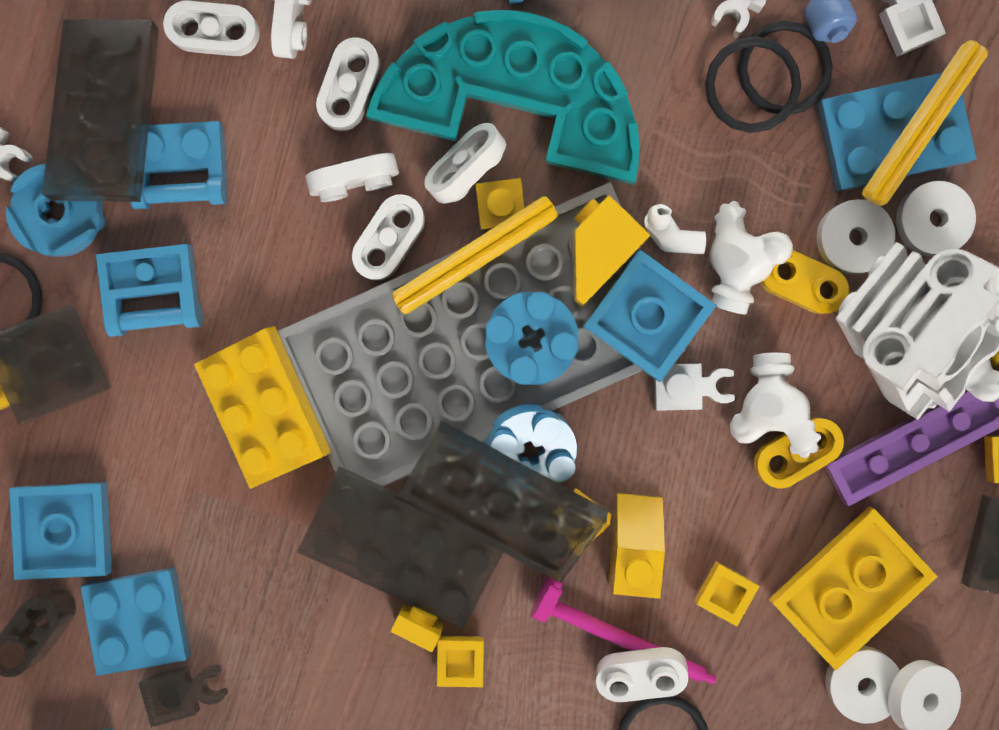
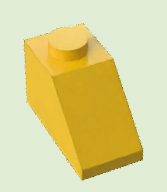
M610 195L601 204L592 199L574 218L579 226L573 233L574 302L580 307L651 236Z
M616 493L608 577L609 586L613 594L660 599L665 556L663 498Z

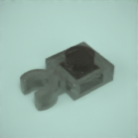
M221 665L207 666L192 679L189 668L186 666L144 678L139 682V688L151 728L195 716L200 710L198 701L208 705L222 701L228 694L227 688L214 691L207 685L208 678H213L222 671Z

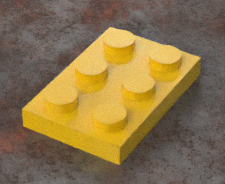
M275 326L265 328L194 364L250 489L332 453Z
M868 506L772 595L769 601L836 671L938 576L874 508Z

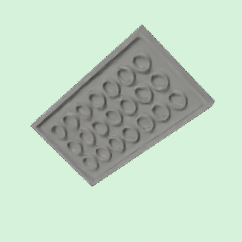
M611 182L556 206L555 209L558 215L554 221L409 314H403L392 298L393 292L455 252L278 331L332 453L328 454V457L348 502L485 441V437L488 439L489 433L493 430L492 424L498 416L513 407L524 404L541 405L544 410L553 411L643 371L583 327L637 251L641 250L640 247L583 306L580 307L574 302L573 233L579 226L574 218L592 199L601 204L610 195L621 206ZM522 292H545L560 300L573 314L579 331L578 351L570 367L555 380L541 385L519 384L503 376L492 364L485 346L486 326L494 310L507 298ZM529 325L523 327L521 330L524 337L518 341L522 349L530 346L534 352L539 351L542 348L540 340L545 336L541 328L533 330Z

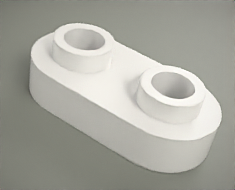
M275 0L271 30V46L275 57L295 59L298 50H305L307 24L302 22L304 5H310L312 0Z
M180 1L167 10L163 21L167 37L178 48L187 52L243 56L256 47L260 36L256 20L245 8L238 5ZM191 23H198L197 32L194 35L187 36L185 33L187 26ZM234 28H244V33L240 39L232 40L230 38Z
M358 37L348 38L336 47L317 97L316 107L319 116L327 126L337 131L353 129L361 122L380 72L381 64L377 51L365 39ZM356 59L366 61L365 68L360 72L350 70L351 63ZM339 102H348L350 109L345 115L335 114V106Z
M483 123L473 127L429 170L425 178V188L439 203L445 204L461 200L489 169L500 162L506 148L504 137L491 123Z
M383 153L321 168L308 173L305 178L311 196H320L321 202H332L347 197V190L365 186L366 191H374L392 185L391 178L397 176L399 170L395 154Z
M399 194L387 198L381 204L353 248L352 261L354 267L362 276L370 280L380 281L389 278L396 272L424 228L425 215L415 199ZM400 212H406L410 215V223L404 228L396 227L394 224V218ZM375 250H382L385 253V261L380 266H372L369 260L371 253Z
M669 647L612 653L603 657L596 669V686L599 693L606 699L614 702L674 696L682 692L688 683V666L685 657L679 651Z

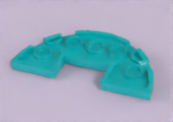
M512 10L475 12L474 16L462 18L448 24L445 21L415 39L413 41L414 44L395 63L392 62L377 85L366 114L367 119L456 142L467 97L553 118L556 120L545 164L630 185L636 183L640 150L639 132L628 99V92L621 78L610 62H606L596 50L588 45V40L565 25L536 14Z

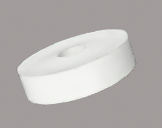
M932 181L912 189L901 200L896 212V228L899 237L909 249L924 256H935L937 253L947 249L961 248L971 237L976 223V211L969 195L959 186L946 181ZM932 211L937 212L941 217V223L938 227L934 226L930 221Z
M856 199L846 201L832 208L822 218L817 230V247L823 260L831 268L841 273L861 274L869 272L875 260L881 255H887L894 246V224L882 207L876 206L867 200ZM852 229L859 231L862 236L859 245H854L850 241L849 234Z
M862 646L838 670L835 671L830 665L828 666L825 676L827 695L833 705L852 721L866 724L882 721L890 716L888 707L889 691L894 678L900 670L894 661L880 650L870 646ZM864 678H870L869 687L865 690H858L859 682Z
M927 660L914 661L901 669L891 684L888 696L890 715L896 725L903 730H947L955 721L961 704V690L954 674L948 669Z

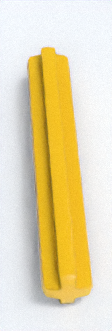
M969 40L961 45L863 189L862 196L867 201L879 207L889 202L988 56V51L984 46L979 45L978 42Z
M546 196L539 198L394 291L392 298L403 314H409L554 221L558 215L554 205Z

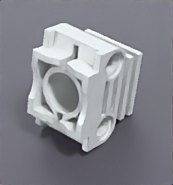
M897 242L887 255H881L875 260L869 270L867 280L857 292L850 293L842 302L836 320L854 353L861 358L864 357L879 389L890 403L917 420L932 402L950 412L965 393L966 385L973 372L999 350V296H997L994 279L999 274V268L960 249H947L937 253L924 265L920 254L913 251L908 257L905 247Z

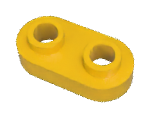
M794 250L790 258L785 262L791 268L789 279L784 280L778 275V266L780 264H776L771 274L760 282V285L767 292L815 314H828L838 311L844 299L849 295L848 281L841 272ZM823 282H827L832 286L833 293L829 299L824 298L820 294V286Z
M818 417L810 418L815 423V432L821 434L822 442L818 446L817 452L811 453L807 458H802L799 454H792L790 452L791 443L785 433L780 434L762 445L756 452L754 457L756 475L762 482L774 488H788L838 458L844 446V437L841 429L830 420ZM780 455L783 459V466L778 471H772L769 466L770 460L774 456Z

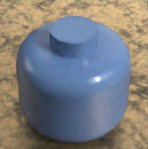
M811 0L804 11L807 25L812 36L817 41L840 42L848 36L857 22V15L850 0Z

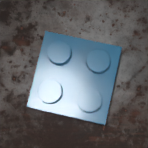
M638 250L583 327L656 381L661 382L717 305L645 252Z
M108 482L29 485L9 488L14 580L106 576L112 573Z
M176 567L88 582L80 586L96 676L186 661L191 656Z

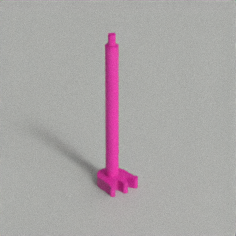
M550 571L548 572L534 601L530 615L531 618L545 623L549 616L552 615L629 651L659 648L655 644L558 601L563 591L560 589L563 581H561L562 577ZM686 659L688 678L699 683L703 680L714 685L716 676L706 672L705 667Z

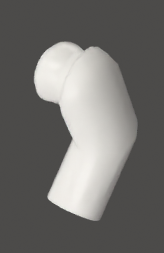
M656 204L649 209L648 214L644 218L645 230L651 235L650 237L660 250L672 253L704 254L706 247L705 231L680 230L671 217L672 210L666 205Z

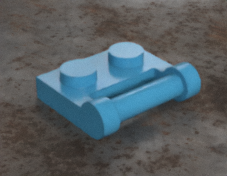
M220 121L128 126L131 170L129 199L133 209H148L151 207V204L208 200L211 205L227 204L228 186L224 125ZM208 171L209 175L207 182L151 185L150 174Z
M181 244L96 254L104 327L109 337L124 336L128 330L184 324L186 328L202 326L203 311L198 297L192 245ZM179 293L180 306L134 312H124L122 309V299Z

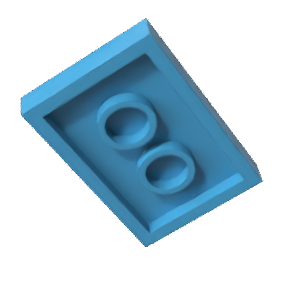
M942 73L822 99L817 103L836 192L867 185ZM961 94L906 177L969 163L977 159L963 94Z

